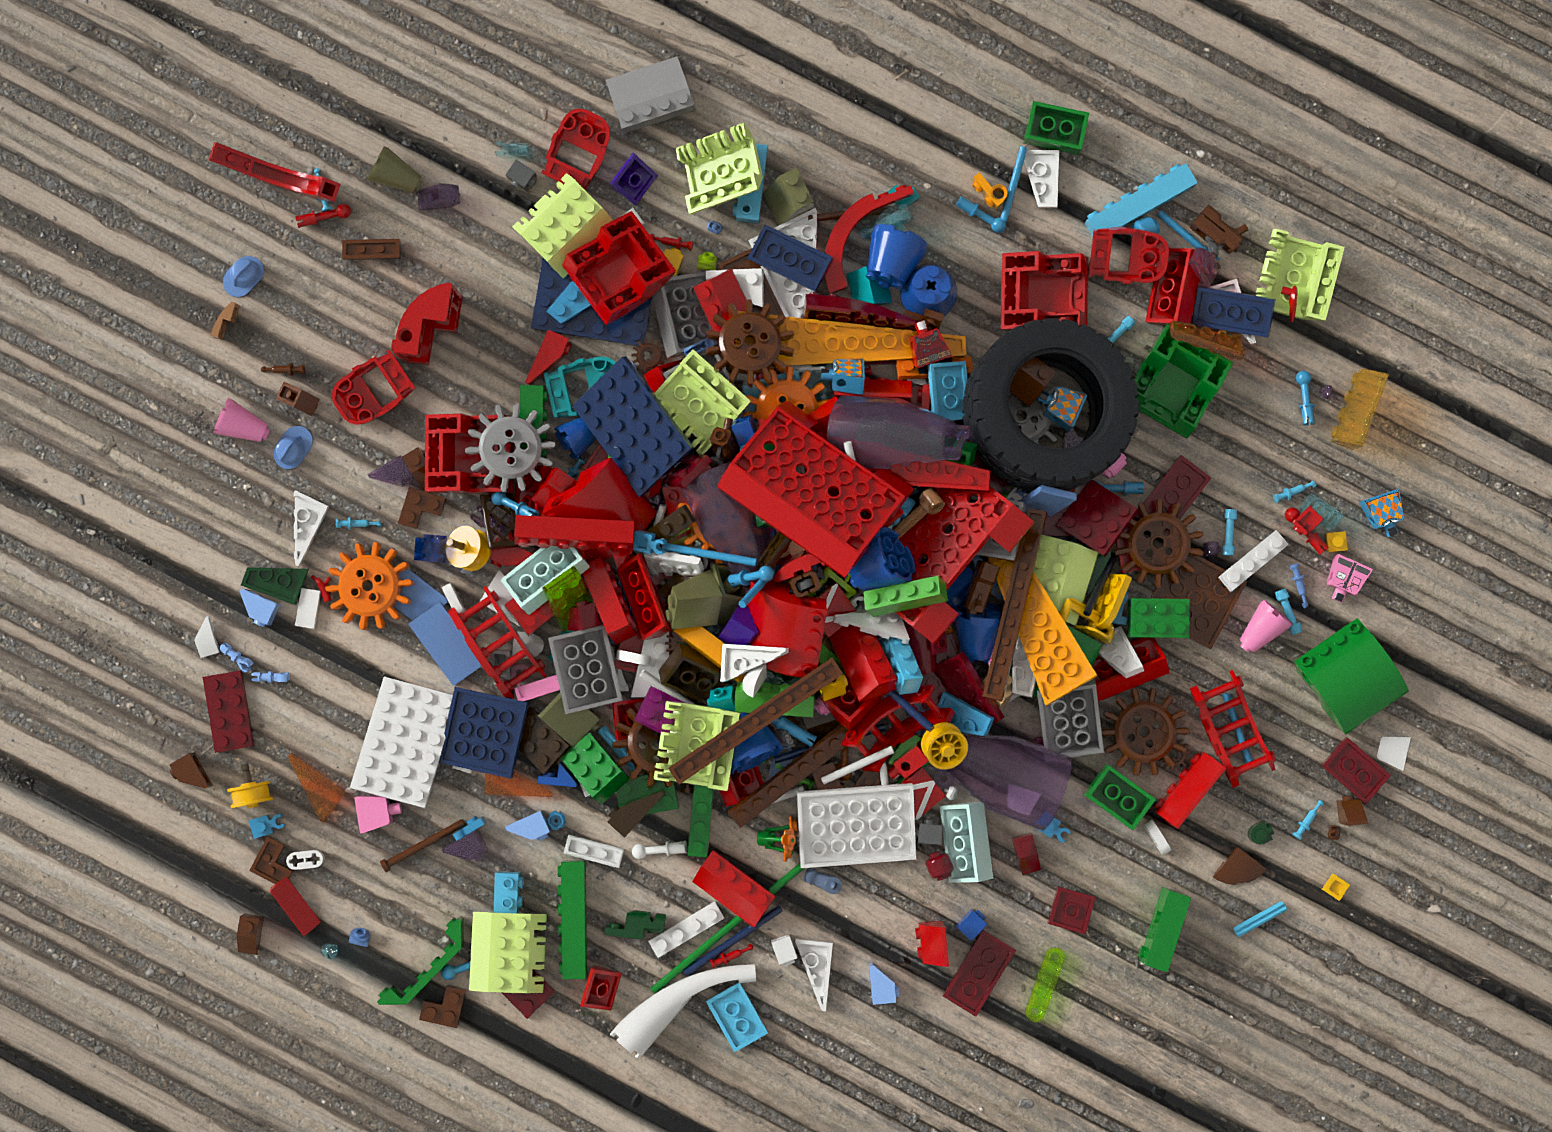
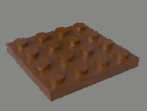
M1188 554L1186 562L1191 564L1195 571L1193 573L1186 571L1183 566L1177 568L1176 573L1180 579L1178 584L1171 580L1169 573L1163 574L1161 588H1155L1150 598L1189 599V639L1208 649H1212L1247 581H1244L1230 592L1218 578L1226 570L1200 556Z

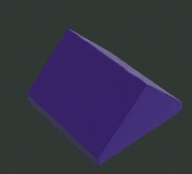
M632 153L610 185L615 192L636 206L658 175L635 153Z
M738 604L727 620L718 637L724 644L750 645L758 634L748 606L742 608Z

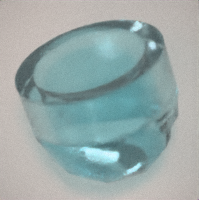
M325 943L321 947L322 956L327 959H334L338 953L336 944Z

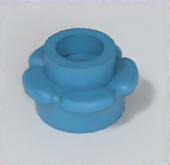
M553 811L549 814L547 823L552 830H559V828L565 826V816L561 812Z

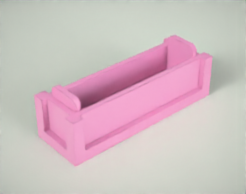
M557 675L523 686L519 683L517 684L518 687L514 688L518 701L523 702L560 690Z

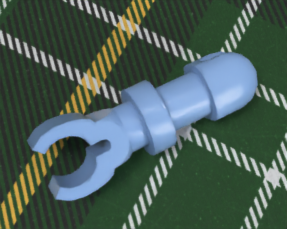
M228 643L220 645V651L230 656L231 661L237 662L242 671L248 672L251 669L250 666L254 664L251 659L242 657L241 653L233 650L232 646Z
M268 671V673L254 672L251 674L258 677L252 678V681L255 682L267 681L268 683H273V681L287 682V680H290V673L287 672L273 673V671Z

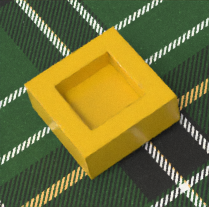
M1346 531L1325 533L1326 545L1329 547L1327 552L1348 550Z
M1332 873L1322 890L1340 901L1350 884Z

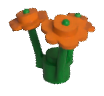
M793 815L789 816V825L773 828L766 827L765 830H759L757 834V844L765 846V849L783 852L784 862H787L788 858H791L794 854L795 837L797 836V831H799L798 820H795ZM785 830L782 837H776V834L773 833ZM775 842H781L783 848L774 846Z

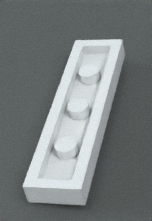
M1275 530L1218 578L1231 592L1289 544Z
M714 901L665 930L664 933L653 937L648 942L659 958L725 917Z

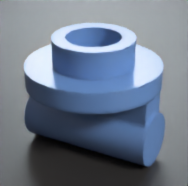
M365 928L353 929L350 932L349 943L368 947L370 942L369 931Z

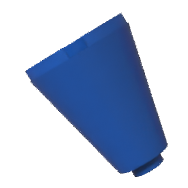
M581 417L554 428L557 431L555 435L565 451L567 449L571 451L569 456L574 460H577L596 440V437Z

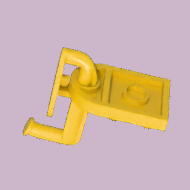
M1110 574L1090 616L1083 614L1086 607L1085 604L1074 598L1066 599L1060 612L1065 624L1070 611L1089 622L1088 626L1076 625L1073 627L1074 629L1094 640L1110 645L1115 634L1112 622L1118 614L1132 578L1123 574ZM1106 629L1107 631L1105 634L1099 630Z

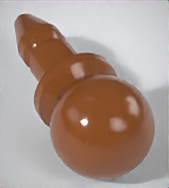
M844 747L841 750L842 755L841 763L838 764L839 769L850 765L848 764V747ZM852 772L840 777L839 780L848 781L852 776Z

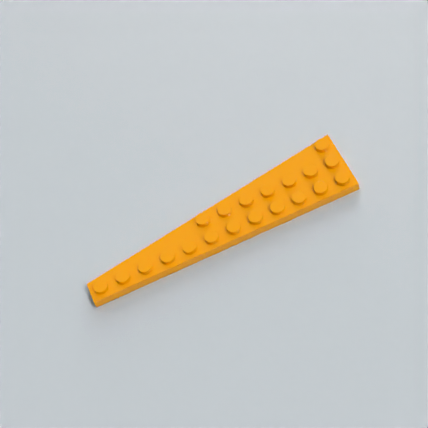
M767 315V318L771 321L778 317L777 315ZM786 317L784 323L777 328L780 333L793 330V338L781 341V346L793 348L794 353L793 357L779 355L777 359L786 366L833 364L835 359L862 358L864 362L912 359L909 337L918 333L917 331ZM749 325L744 326L746 330L751 328ZM941 334L952 354L951 357L967 356L965 336ZM765 335L760 336L763 340L767 339ZM752 337L745 339V343L749 346L756 343ZM736 340V345H740V341ZM755 350L750 352L752 355L757 354Z
M988 557L990 564L1000 567L996 580L1003 598L1006 600L1015 561ZM1033 572L1018 636L1045 705L1048 706L1097 677V674Z

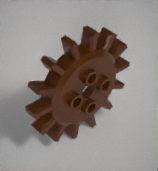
M747 299L745 304L746 312L738 314L733 303H729L728 313L731 318L728 321L715 314L713 321L722 328L721 332L707 330L705 338L719 341L718 346L706 348V356L720 354L722 360L715 364L714 371L717 373L726 366L730 367L733 370L729 377V383L731 384L737 380L739 373L747 374L748 388L753 387L755 381L754 374L759 373L763 375L766 383L770 384L772 382V375L768 369L771 366H774L782 373L787 369V366L777 359L778 356L793 357L794 353L793 348L781 346V341L790 340L794 336L793 330L780 333L777 328L784 323L785 315L782 314L774 321H771L767 318L770 312V304L766 303L761 314L752 312L753 304L751 299ZM749 325L751 328L746 330L744 326ZM765 335L767 339L763 340L760 336ZM752 337L756 343L749 346L745 343V339ZM738 340L741 344L735 345L734 341ZM755 350L757 354L752 355L750 352Z
M1156 499V511L1153 513H1148L1146 506L1142 502L1138 503V509L1142 517L1137 521L1132 519L1130 531L1128 533L1123 531L1119 537L1127 539V547L1117 548L1114 552L1115 555L1129 553L1131 561L1122 567L1124 572L1130 571L1136 565L1141 568L1136 582L1142 584L1149 572L1155 574V587L1161 588L1162 574L1169 573L1171 580L1178 584L1180 579L1176 573L1177 568L1183 566L1186 571L1192 573L1195 571L1194 567L1186 562L1188 554L1203 556V551L1198 548H1191L1190 540L1199 539L1204 535L1202 531L1189 533L1186 528L1188 524L1195 520L1194 514L1188 515L1182 521L1176 517L1181 509V504L1176 502L1168 514L1163 512L1162 499ZM1166 528L1170 530L1167 536L1163 534V530ZM1147 530L1151 533L1148 538L1144 537V532ZM1157 537L1163 539L1164 543L1161 548L1153 546V540ZM1168 547L1172 550L1169 555L1165 554V549ZM1149 549L1152 550V555L1150 557H1147L1145 554L1146 551Z
M1137 688L1131 689L1133 703L1126 705L1122 698L1116 696L1114 698L1115 703L1121 708L1119 714L1115 715L1107 711L1103 713L1104 717L1114 721L1113 729H1102V735H1113L1115 741L1114 744L1107 746L1104 752L1108 754L1119 749L1122 756L1117 760L1115 766L1121 768L1128 759H1131L1135 762L1133 775L1137 776L1141 772L1142 763H1149L1150 772L1155 776L1158 775L1156 761L1162 758L1166 765L1174 767V760L1168 755L1172 748L1178 752H1186L1187 750L1183 745L1175 742L1177 734L1186 735L1190 733V729L1185 727L1176 728L1175 720L1182 718L1186 714L1185 711L1178 710L1173 714L1169 713L1167 707L1174 699L1171 695L1167 696L1161 705L1155 703L1157 694L1155 688H1150L1147 701L1140 700ZM1135 716L1140 717V721L1138 723L1134 722ZM1153 722H1157V723H1158V728H1157V729H1153V727H1152V723H1153ZM1142 726H1146L1149 729V734L1146 737L1139 735L1138 731ZM1129 734L1134 735L1133 741L1128 740ZM1148 740H1151L1153 743L1151 747L1146 746Z
M630 708L626 711V714L634 724L631 727L623 723L616 725L615 729L627 734L626 741H615L612 744V748H626L628 756L622 757L617 762L618 766H625L628 762H632L636 769L631 773L629 779L631 781L635 780L642 771L648 774L647 788H652L655 784V770L664 771V769L655 768L656 763L668 764L669 757L662 758L657 756L658 751L667 752L664 749L655 750L651 746L652 740L660 742L661 734L653 735L652 729L634 721L637 713ZM639 743H644L645 749H641ZM657 756L659 758V762H655L653 760V757ZM664 781L666 788L671 787L673 781Z

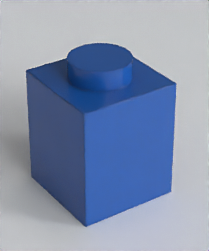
M752 414L735 419L731 425L739 447L745 445L758 430Z
M971 909L956 927L972 941L987 925L984 921L986 917L979 910L974 912Z

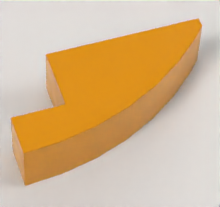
M702 626L673 630L693 649L721 669L722 644H724L721 640ZM746 673L733 679L737 682H743Z

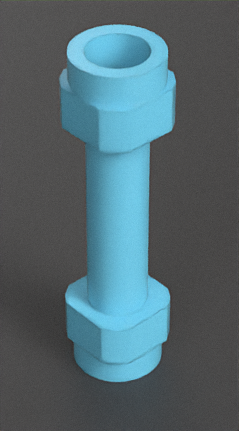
M1127 316L1121 322V325L1108 337L1112 344L1126 330L1129 331L1136 324L1130 316Z
M1225 509L1226 533L1225 545H1222V555L1234 556L1235 546H1232L1234 520H1237V510Z
M1286 588L1276 591V599L1281 602L1287 619L1292 623V626L1289 628L1291 635L1302 632L1301 624L1296 621L1288 601L1290 596Z

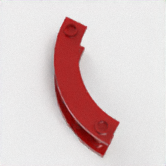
M485 586L483 589L488 597L464 613H458L454 607L447 612L457 629L461 630L465 637V642L488 676L492 677L496 682V687L505 698L514 699L513 687L539 671L543 678L547 677L543 670L546 666L540 658H535L499 605L498 601L500 598L494 590L491 592ZM492 603L498 613L478 627L469 629L466 625L467 619ZM503 620L510 632L486 648H481L476 641L478 635ZM515 638L522 650L500 665L493 666L488 659L490 657L489 654ZM526 656L533 663L532 666L511 680L507 679L504 681L501 677L503 671Z
M1231 670L1229 674L1232 681L1207 692H1200L1196 685L1190 688V692L1195 706H1198L1200 711L1199 717L1216 756H1219L1222 765L1226 767L1224 772L1232 788L1240 785L1238 777H1241L1240 774L1268 763L1272 771L1276 770L1274 765L1276 758L1272 750L1268 751L1253 720L1241 688L1244 686L1241 677H1236L1233 670ZM1233 688L1235 689L1236 698L1211 709L1207 708L1206 702H1208V699ZM1241 705L1245 717L1220 728L1214 727L1211 720L1214 718V715ZM1249 724L1254 735L1253 738L1230 748H1223L1219 739L1223 734ZM1256 744L1259 745L1264 756L1239 767L1232 766L1229 760L1231 755Z
M920 685L916 693L900 694L918 712L920 711L914 704L926 703L930 710L920 713L933 725L941 722L950 723L955 713L952 708H939L932 700L931 695L935 688L934 685ZM887 696L880 700L851 731L845 734L841 745L856 747L865 758L889 746L894 747L899 742L902 744L915 736V732L922 729L927 731V729L912 716L901 722L893 711L902 707L890 696ZM887 716L894 727L883 735L875 724ZM868 731L877 739V742L870 750L861 742ZM890 755L862 767V770L879 772Z

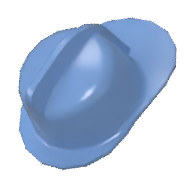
M245 256L237 260L224 275L223 286L225 291L233 297H242L249 293L263 277L264 268L260 260L252 256Z
M302 426L289 428L275 446L274 459L276 463L284 469L297 467L311 449L313 443L311 433Z

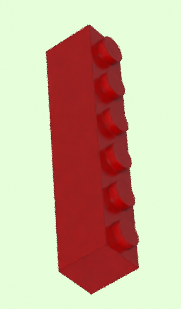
M516 515L514 541L515 544L521 547L537 545L541 548L556 546L561 549L575 547L580 550L594 548L600 551H608L609 549L619 552L633 551L634 521Z

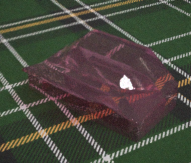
M1196 248L1188 263L1204 287L1210 289L1211 284L1221 269V265L1211 252L1204 248Z

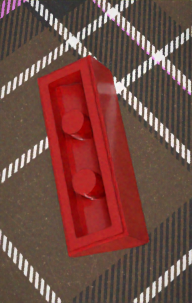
M285 877L270 888L271 894L303 936L321 923L288 877Z

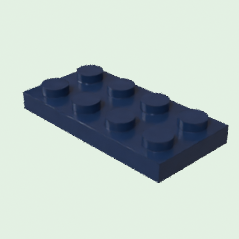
M764 224L747 259L816 293L833 257Z
M1199 286L1192 325L1268 338L1276 299Z

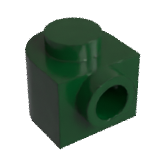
M1260 821L1248 829L1247 835L1251 842L1262 845L1273 840L1271 835L1274 834V831L1269 823L1266 824Z

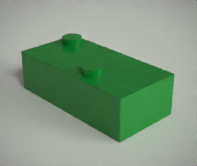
M1162 887L1144 946L1141 945L1138 952L1139 961L1144 965L1168 973L1190 904L1191 897Z

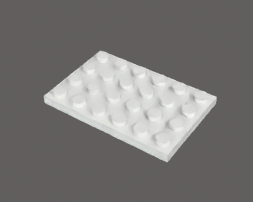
M383 677L350 788L426 808L446 738L444 732L453 695Z
M912 783L797 792L801 868L916 860L914 792Z

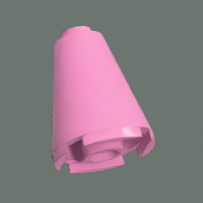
M227 398L226 406L219 415L213 433L261 442L262 439L266 440L270 429L267 428L268 424L234 400Z
M1264 599L1259 604L1242 634L1240 646L1248 653L1250 651L1256 652L1288 630L1292 623Z

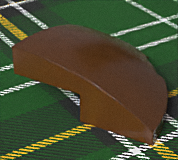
M1235 847L1227 860L1223 861L1212 877L1220 882L1231 885L1244 882L1249 883L1260 877L1266 868L1240 848Z

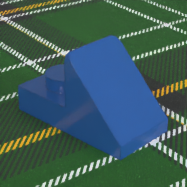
M559 762L558 777L552 772L538 776L537 784L578 786L577 780L562 762Z

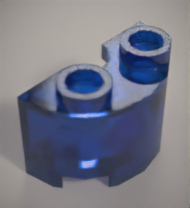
M424 534L423 538L416 537L414 560L444 563L447 536L436 535L435 538V535Z

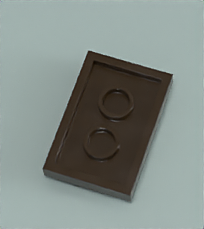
M529 707L519 750L543 774H547L571 745L538 717L539 713L533 707Z

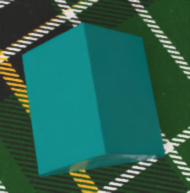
M868 266L847 274L852 299L879 306L892 303L890 290L879 287V282L866 277Z

